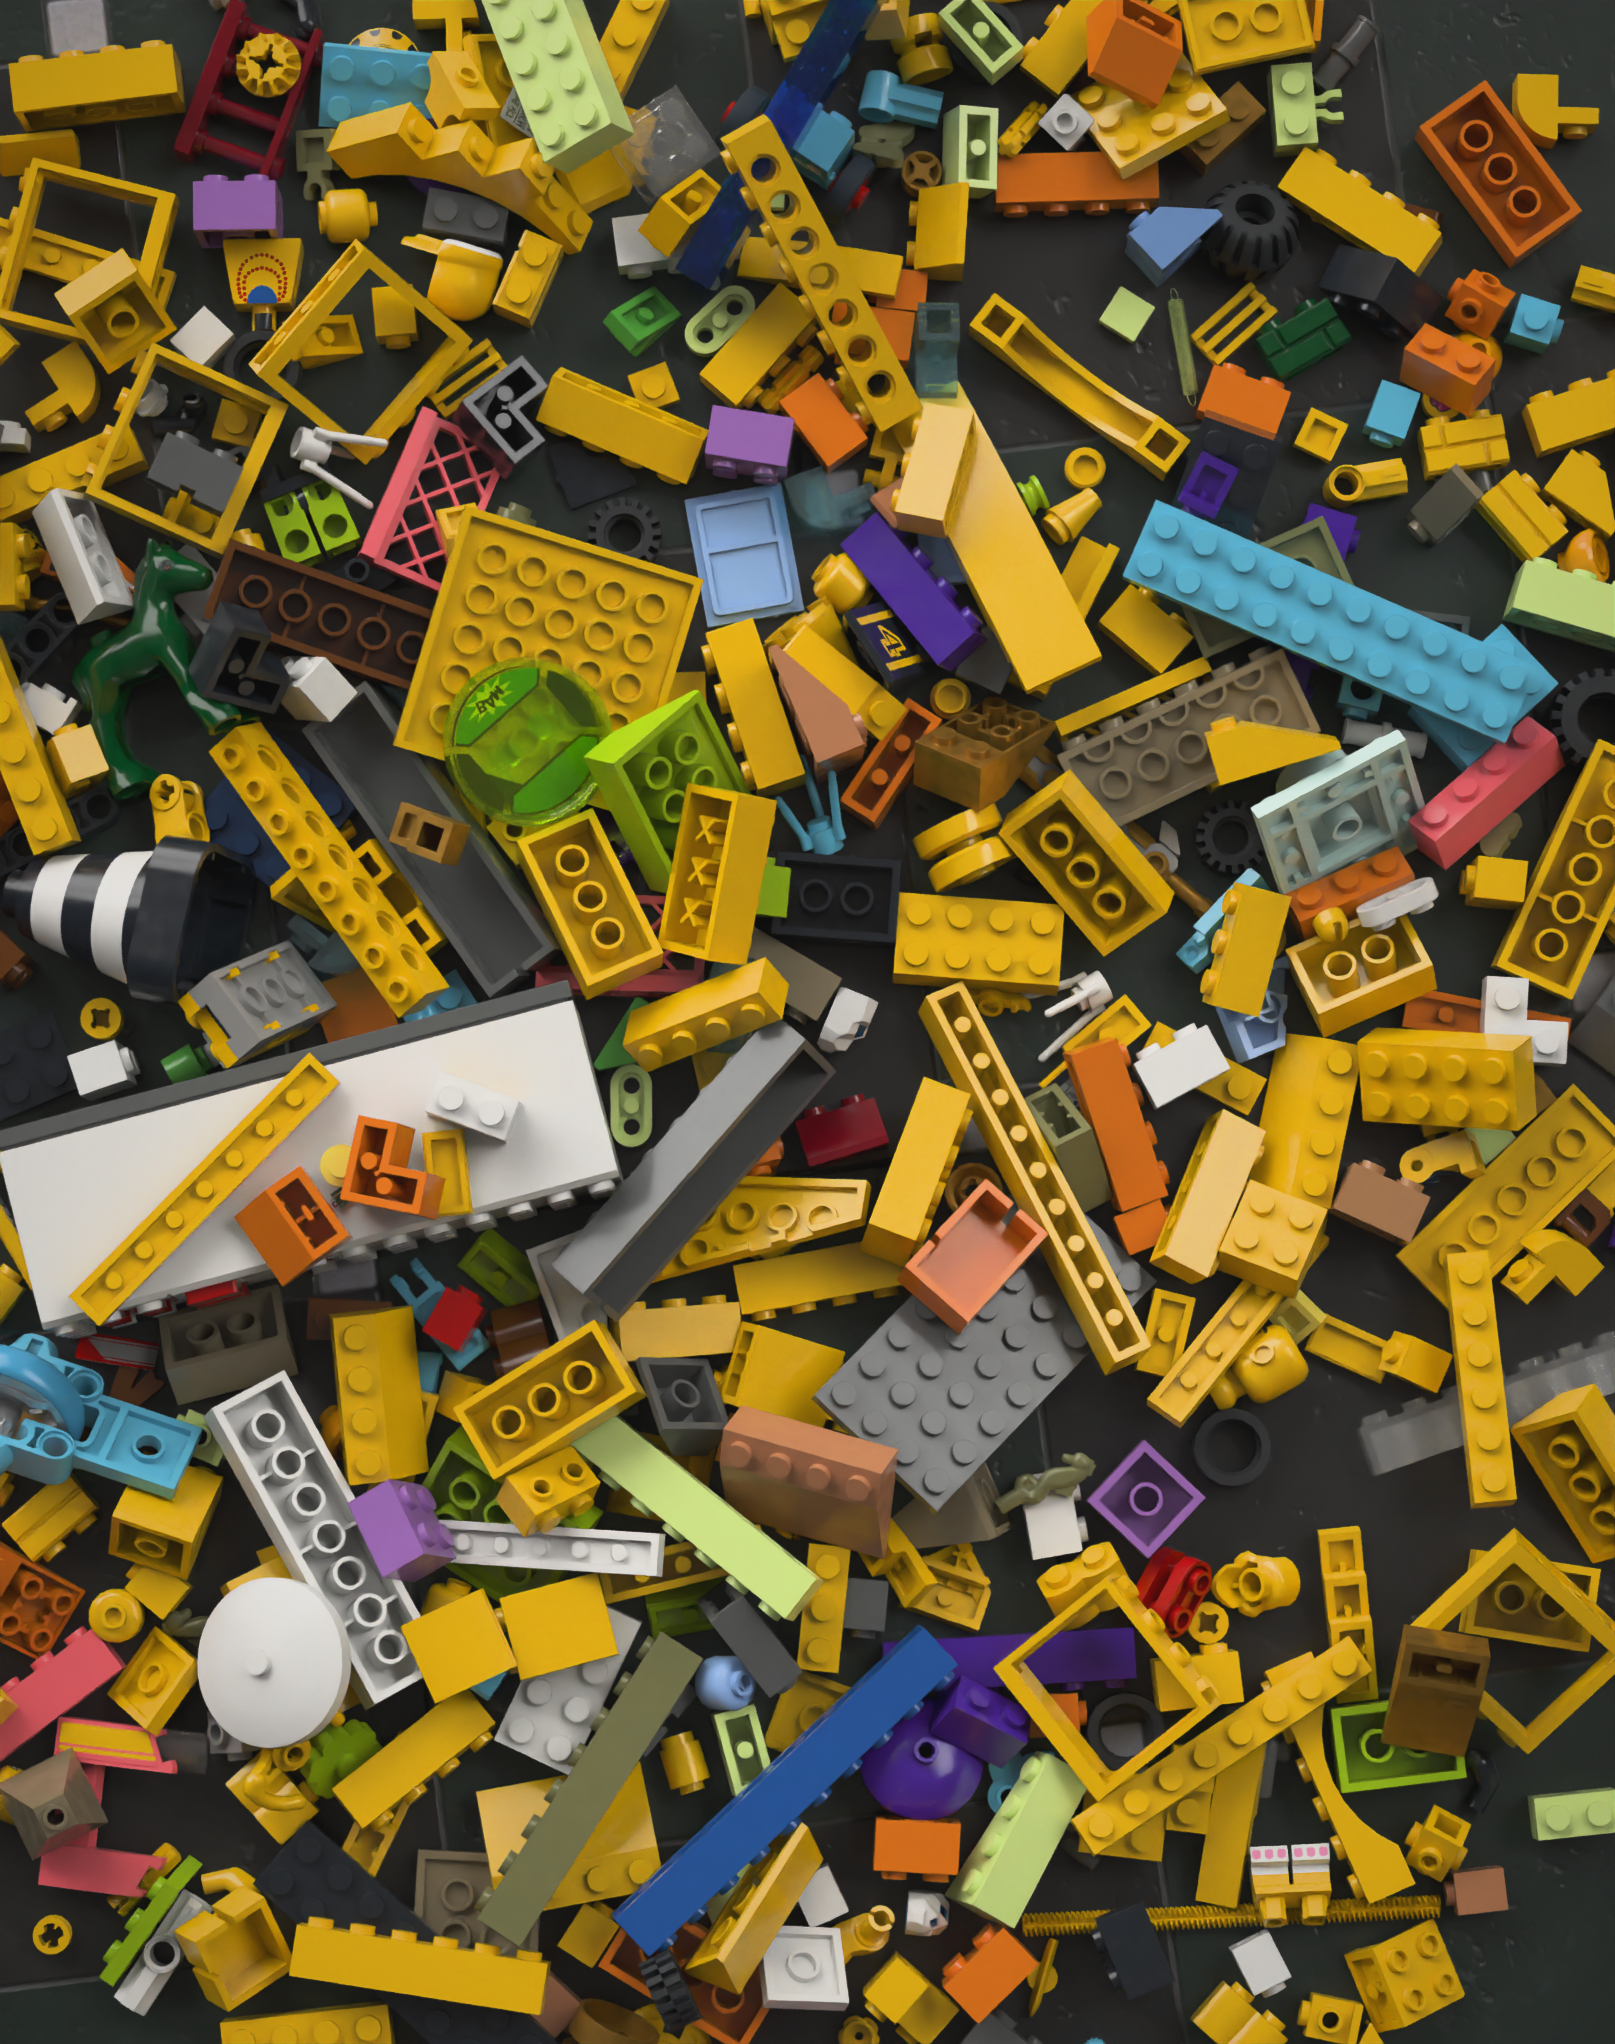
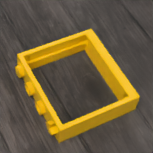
M32 157L30 168L25 167L24 175L20 177L19 191L23 192L20 206H14L10 214L8 230L13 232L9 246H3L0 251V270L2 271L0 276V324L70 342L76 340L78 344L88 346L76 327L12 311L47 181L155 208L138 268L139 273L154 295H156L180 201L174 193Z
M355 239L248 365L261 379L319 427L328 431L348 433L278 374L368 268H370L448 335L446 340L363 435L385 439L389 445L388 439L398 427H405L413 419L416 413L415 408L425 396L433 395L438 390L443 381L442 376L452 365H458L469 352V345L473 340L451 319ZM339 442L365 465L372 458L376 459L381 456L388 447V445L386 447Z
M152 342L148 353L141 349L139 350L130 372L137 375L131 390L123 386L113 408L121 412L114 427L106 424L96 446L104 450L98 465L89 462L80 482L81 485L87 487L83 498L220 559L289 405ZM156 365L265 414L242 466L244 469L211 538L101 489Z
M1513 1528L1411 1625L1442 1630L1514 1562L1608 1649L1596 1663L1526 1727L1518 1722L1484 1690L1477 1716L1482 1720L1489 1718L1498 1727L1497 1732L1510 1747L1515 1748L1518 1745L1528 1755L1615 1675V1621L1518 1530Z
M1117 1571L1106 1576L993 1668L1097 1802L1221 1705L1217 1698L1218 1691L1214 1684L1206 1676H1199L1190 1664L1192 1658L1188 1651L1179 1642H1172L1164 1631L1166 1626L1162 1618L1153 1609H1146L1137 1597L1139 1591L1135 1584L1127 1576H1120ZM1107 1593L1112 1596L1198 1705L1113 1774L1024 1662L1025 1659Z

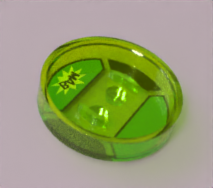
M511 658L499 661L481 670L458 692L450 706L444 724V758L455 786L480 811L496 820L515 826H543L561 821L576 813L599 790L583 756L612 733V725L607 709L598 693L584 678L574 671L542 658Z

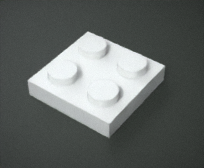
M782 1926L759 1962L764 2008L845 2011L849 2004L840 1928Z

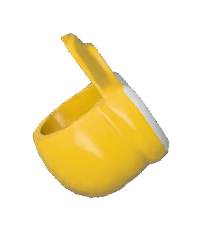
M422 234L414 237H403L401 244L438 255L427 300L449 319L461 322L472 321L482 317L490 309L495 298L499 273L503 267V259L499 253L453 239L442 241Z

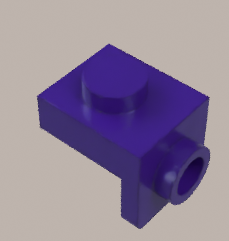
M1202 451L1179 495L1178 501L1184 504L1182 510L1202 520H1205L1206 516L1215 519L1239 469Z

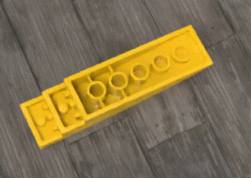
M959 381L919 399L923 409L890 427L904 455L906 452H912L915 442L911 439L913 423L916 416L922 417L926 403L974 411L977 432L945 540L990 631H993L1008 663L1011 662L1026 695L1101 661L1102 655L1066 583Z

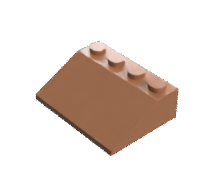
M778 645L769 647V667L777 691L816 783L819 784L828 780V772L830 770H834L836 776L862 766L863 754L867 752L866 742H868V733L860 714L852 715L846 703Z
M741 1405L723 1429L720 1470L725 1501L749 1521L884 1559L887 1551L899 1449Z

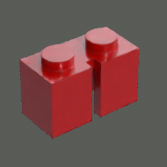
M460 1284L456 1291L446 1287L422 1331L463 1354L488 1311L480 1306L483 1298Z

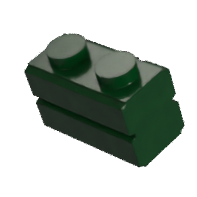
M1310 298L1293 309L1295 316L1281 323L1279 318L1258 330L1260 337L1256 338L1253 346L1273 379L1284 384L1349 346L1352 340L1351 336L1327 298L1316 303L1314 298Z

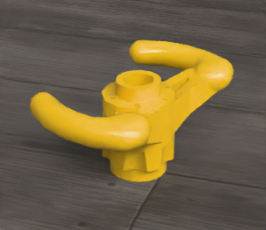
M338 1710L330 1723L333 1726L340 1727L345 1722V1716ZM307 1740L290 1747H260L262 1749L260 1759L244 1782L243 1791L245 1796L256 1805L271 1811L288 1812L303 1809L306 1805L304 1796L300 1794L289 1796L272 1795L266 1792V1786L282 1770L294 1771L307 1762L312 1748L310 1741Z

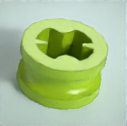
M1035 475L1030 476L1029 482L1026 484L1021 482L1015 484L1031 517L1036 515L1038 508H1043L1044 510L1050 508L1047 496Z

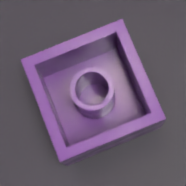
M261 174L246 175L244 181H228V177L223 175H207L203 177V181H193V231L201 247L223 248V239L283 238V198L276 181L269 180V176Z
M713 405L705 449L706 468L713 469V475L721 478L736 479L737 474L754 476L753 481L763 485L775 486L778 480L787 482L795 435V419Z
M1141 1440L1085 1501L1139 1553L1149 1559L1205 1497L1145 1440Z
M388 1479L347 1503L382 1578L416 1582L456 1559L451 1548L454 1545L452 1535L444 1524H440L434 1512V1509H436L435 1499L426 1487H422L421 1484Z

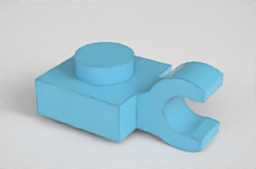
M455 969L443 977L450 986L424 1010L404 1016L403 1018L405 1022H410L477 1004V1001Z

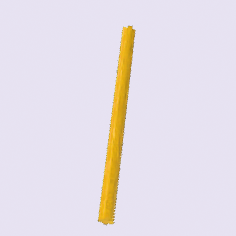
M1415 1895L1404 1896V1898L1401 1896L1399 1898L1390 1896L1368 1905L1364 1898L1358 1900L1354 1898L1352 1900L1349 1898L1347 1900L1332 1899L1329 1906H1327L1325 1921L1328 1919L1330 1923L1331 1919H1333L1334 1923H1336V1918H1338L1339 1922L1343 1918L1344 1922H1346L1348 1918L1349 1922H1351L1352 1918H1354L1356 1922L1357 1917H1359L1360 1922L1362 1917H1364L1365 1921H1367L1368 1917L1370 1921L1375 1917L1377 1921L1378 1916L1381 1921H1383V1916H1385L1386 1920H1388V1916H1390L1391 1920H1393L1394 1916L1398 1920L1399 1915L1402 1920L1404 1915H1406L1407 1919H1409V1915H1411L1412 1919H1414V1915L1417 1916V1919L1422 1915L1424 1919L1425 1914L1428 1918H1430V1914H1432L1433 1918H1435V1914L1440 1918V1895H1425V1897ZM1239 1903L1236 1909L1220 1905H1206V1907L1201 1905V1908L1196 1905V1907L1186 1906L1185 1908L1181 1906L1180 1909L1175 1906V1909L1174 1907H1165L1164 1909L1162 1907L1159 1909L1155 1907L1154 1910L1150 1907L1149 1910L1146 1909L1152 1926L1156 1928V1931H1158L1159 1926L1162 1931L1164 1926H1166L1167 1930H1169L1170 1926L1172 1930H1174L1175 1926L1177 1930H1179L1180 1926L1184 1930L1185 1925L1187 1929H1190V1925H1192L1193 1929H1195L1196 1925L1198 1929H1200L1201 1925L1205 1929L1206 1924L1208 1928L1211 1927V1924H1213L1214 1928H1216V1924H1218L1219 1928H1221L1222 1924L1226 1928L1227 1923L1229 1927L1232 1926V1923H1234L1235 1927L1237 1923H1239L1240 1927H1242V1923L1247 1927L1248 1922L1250 1927H1252L1253 1922L1255 1926L1258 1925V1922L1263 1926L1259 1910H1254L1253 1905L1250 1903L1248 1905ZM1286 1908L1287 1925H1289L1290 1920L1292 1925H1294L1295 1920L1297 1924H1299L1300 1920L1302 1921L1301 1908ZM1087 1910L1086 1913L1081 1911V1914L1076 1911V1914L1073 1911L1071 1913L1066 1911L1064 1914L1062 1911L1060 1914L1055 1912V1915L1050 1912V1915L1047 1912L1045 1914L1040 1912L1039 1915L1035 1913L1034 1916L1032 1913H1029V1916L1024 1913V1916L1022 1915V1931L1026 1937H1028L1029 1932L1031 1937H1033L1034 1932L1036 1936L1039 1935V1932L1041 1936L1044 1935V1932L1049 1936L1050 1931L1052 1936H1054L1055 1931L1057 1935L1060 1934V1931L1062 1935L1065 1934V1931L1069 1935L1071 1930L1073 1935H1075L1076 1930L1078 1934H1080L1081 1930L1083 1934L1086 1933V1930L1090 1934L1091 1930L1098 1928L1094 1918L1107 1912L1106 1910H1102V1913L1099 1910L1097 1912Z

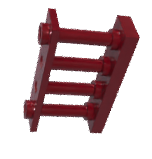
M230 0L173 149L177 158L192 164L196 154H203L205 151L260 171L259 174L269 176V180L279 182L286 165V159L282 158L315 69H322L323 45L326 40L323 31L316 28L309 43L277 32L282 37L291 40L298 50L300 58H303L297 81L287 92L283 93L289 97L281 118L225 99L224 94L220 92L225 78L232 79L233 76L238 78L236 74L237 58L235 52L240 40L244 42L247 39L252 40L258 37L259 33H276L274 30L254 24L253 19L249 17L250 12L246 3ZM218 114L274 133L267 155L264 156L210 136V131H207L206 128L211 115L217 117Z

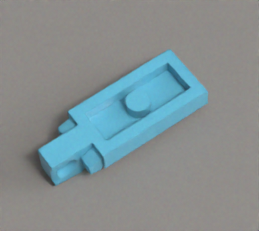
M1248 868L1236 880L1238 883L1271 891L1262 876L1252 868ZM1226 892L1193 926L1196 933L1176 953L1182 963L1196 974L1213 962L1215 954L1211 952V944L1215 932L1218 929H1222L1225 913L1222 912V903Z

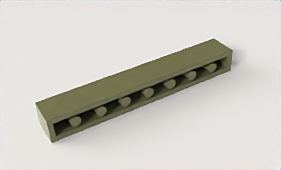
M660 1632L656 1640L648 1635L635 1656L642 1661L633 1675L625 1671L613 1690V1693L619 1696L612 1709L609 1711L602 1707L589 1727L596 1732L589 1745L586 1746L581 1742L566 1763L573 1767L565 1782L557 1778L544 1798L545 1801L550 1803L542 1818L536 1814L532 1816L521 1833V1836L527 1839L519 1854L513 1850L509 1852L498 1869V1872L504 1875L498 1887L494 1890L487 1886L474 1907L481 1912L476 1920L518 1947L521 1946L703 1661V1658L663 1632Z

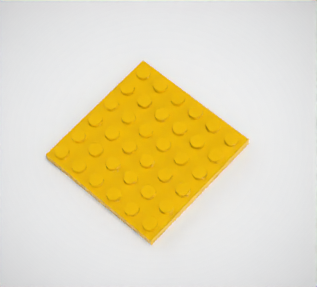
M465 505L393 745L453 763L451 753L469 754L486 774L524 784L580 733L599 734L600 743L612 732L666 705L704 579ZM512 665H540L539 685L470 747L450 746L451 725L457 707L466 693L479 680L498 669ZM547 667L562 673L579 686L594 709L598 727L580 726L546 687ZM591 774L587 782L571 799L610 811Z

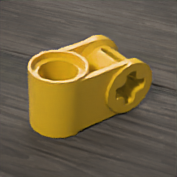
M170 774L160 775L152 783L149 798L152 803L155 840L157 844L167 835L206 842L210 841V830L206 821L203 802L204 794L202 788L197 783L191 781L181 782L176 776Z

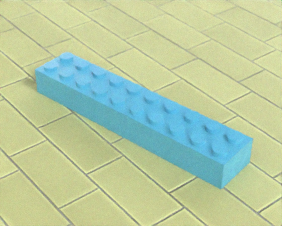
M1156 500L1122 576V579L1278 648H1282L1285 651L1500 745L1506 743L1539 669L1537 665L1159 500Z

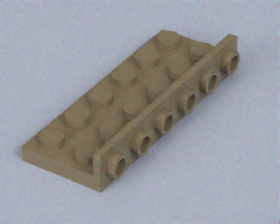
M1268 644L1249 653L1248 656L1251 661L1236 668L1234 663L1230 662L1210 672L1213 679L1198 686L1196 680H1192L1174 689L1176 697L1161 704L1157 697L1136 707L1139 715L1127 721H1123L1120 715L1099 725L1101 733L1087 740L1082 733L1061 743L1064 751L1058 753L1057 757L1064 772L1070 769L1118 827L1218 780L1204 732L1212 730L1211 722L1234 716L1236 723L1249 721L1314 733L1320 732L1321 729L1283 649L1277 648L1273 650L1271 644Z

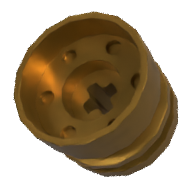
M588 1998L581 2000L568 2030L572 2037L564 2039L562 2044H657L660 2034L652 2024L633 2011L611 2002Z

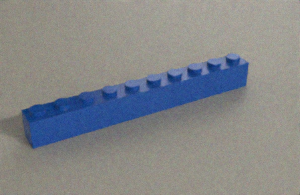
M918 1624L612 1913L613 1918L648 1956H651L655 1951L661 1953L667 1950L678 1938L675 1932L686 1921L690 1925L695 1923L706 1913L709 1908L706 1903L717 1892L722 1896L732 1889L740 1879L737 1873L748 1863L751 1866L759 1863L771 1850L768 1844L778 1834L785 1837L791 1833L801 1822L799 1815L809 1805L816 1808L832 1793L829 1786L840 1776L844 1779L851 1776L862 1765L863 1761L860 1757L869 1748L873 1747L877 1750L883 1746L893 1735L891 1728L902 1717L907 1721L917 1714L924 1706L921 1699L932 1689L936 1692L943 1689L954 1678L955 1674L952 1670L958 1664L930 1633Z

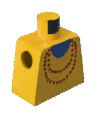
M301 238L223 239L232 299L238 312H252V332L257 330L276 332V312L295 310L304 258V245Z

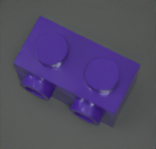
M961 1675L936 1700L930 1733L1002 1768L1027 1744L1032 1718L1023 1706Z

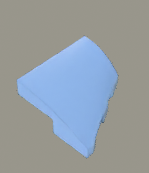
M1287 956L1274 960L1259 1017L1215 1006L1238 1064L1285 1045L1286 1027L1283 1023V1013L1287 1009L1288 995L1284 994L1285 970L1289 969Z

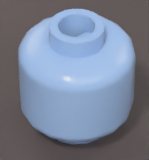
M713 1656L708 1658L699 1666L695 1676L696 1694L701 1703L710 1709L737 1711L746 1707L752 1701L756 1692L757 1681L737 1656Z

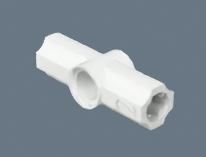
M183 1889L153 1937L146 1943L142 1954L114 1997L133 2012L145 2016L185 1956L174 1930L204 1910L212 1914L214 1911L212 1906L197 1895ZM165 1941L173 1947L175 1957L171 1963L163 1964L155 1958L154 1947L156 1943Z

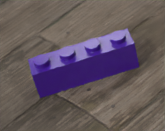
M875 512L840 545L936 664L952 672L988 639L979 629L983 622L969 606L963 609L956 601L955 597L959 594L956 588L944 576L938 579L930 569L934 562L920 546L913 548L907 541L906 537L910 533L893 528L883 515Z

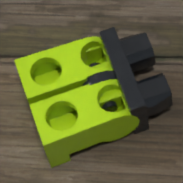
M295 459L300 474L287 480L284 478L279 463L270 464L260 469L259 479L262 490L259 491L284 558L309 567L325 562L309 524L310 520L314 521L329 559L362 546L363 542L340 491L313 473L300 469V460ZM321 463L317 464L332 475L327 463L324 465Z

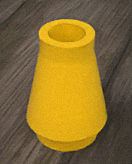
M1085 488L1081 493L1046 510V516L1041 520V525L1046 534L1056 544L1063 545L1067 541L1073 542L1095 512L1102 507V502L1093 490Z

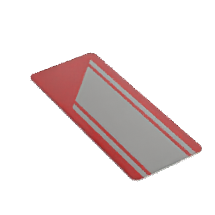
M96 1333L79 1339L75 1358L151 1371L155 1366L159 1344Z

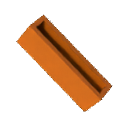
M1102 151L1017 154L1012 158L1006 154H997V190L994 191V212H1003L1005 217H1025L1028 215V211H1044L1046 216L1058 217L1068 215L1069 210H1085L1087 215H1105L1109 213V209L1126 208V213L1141 214L1144 211L1150 212V208H1157L1159 202L1158 161L1123 180Z
M1106 1037L1063 1052L1062 1054L1083 1118L1090 1125L1094 1133L1112 1191L1113 1199H1111L1113 1209L1124 1212L1169 1196L1165 1186L1170 1183L1169 1174L1162 1160L1157 1161L1153 1146L1157 1144V1138L1149 1121L1144 1122L1140 1107L1144 1105V1098L1137 1082H1131L1127 1067L1131 1066V1059L1125 1044H1119L1117 1038Z

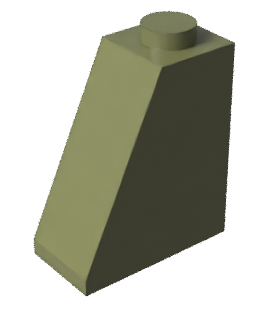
M1055 1082L1024 1098L1082 1212L1085 1213L1113 1199L1093 1130L1058 1084Z

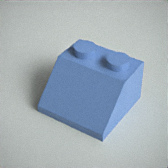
M1158 207L1151 215L1144 211L1128 227L1131 231L1126 235L1128 240L1125 254L1158 288L1201 249L1200 243L1202 240L1200 237L1212 226L1215 228L1222 220L1223 214L1218 209Z

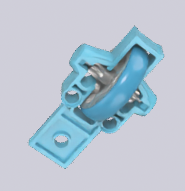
M29 1333L19 1337L10 1346L0 1344V1476L7 1470L45 1484L55 1485L66 1481L73 1468L173 1500L201 1439L202 1428L103 1395L104 1381L100 1374L92 1369L59 1359L57 1347L46 1337ZM84 1426L93 1428L88 1439L84 1442H79ZM152 1446L157 1449L158 1453L155 1455H144L138 1451V1448Z

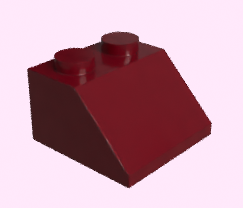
M864 1093L840 1100L842 1107L826 1112L823 1105L801 1112L802 1120L795 1121V1126L809 1172L888 1148L889 1139L875 1098L865 1100Z

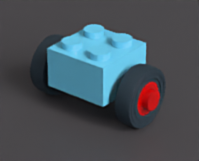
M750 86L737 102L733 101L726 109L721 118L723 124L717 134L714 146L721 152L724 151L725 147L720 138L757 117L765 115L771 96L759 87ZM785 87L767 114V117L773 123L797 171L825 190H828V196L824 201L820 214L830 223L839 226L854 209L858 211L871 191L868 186L875 174L877 165L865 156L858 154L842 170L853 152L855 131L851 129L852 123L835 111H832L829 115L816 106L818 101L804 90L797 89L794 92Z

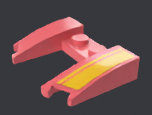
M58 1717L54 1755L70 1747L73 1748L100 1805L102 1802L106 1766L176 1774L178 1770L176 1760L162 1761L156 1738L168 1735L166 1729H161L156 1736L138 1725L79 1717ZM55 1809V1815L61 1812V1810ZM98 1828L41 1856L38 1885L140 1898L146 1897L148 1893L145 1889H141L138 1886L149 1867L151 1866L160 1871L163 1870L167 1861V1857L96 1847Z

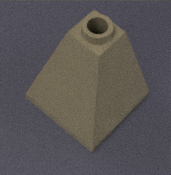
M986 1462L935 1515L918 1499L914 1498L892 1517L893 1521L915 1549L991 1540L1014 1528L1009 1513L1006 1512L1002 1515L994 1501L1000 1497V1493Z
M72 1747L0 1782V1796L32 1861L109 1823ZM53 1809L61 1810L57 1815H48Z

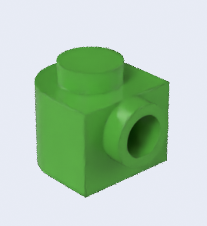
M191 1044L185 1045L160 1060L173 1084L209 1075L207 1071L213 1068L201 1046L194 1050Z

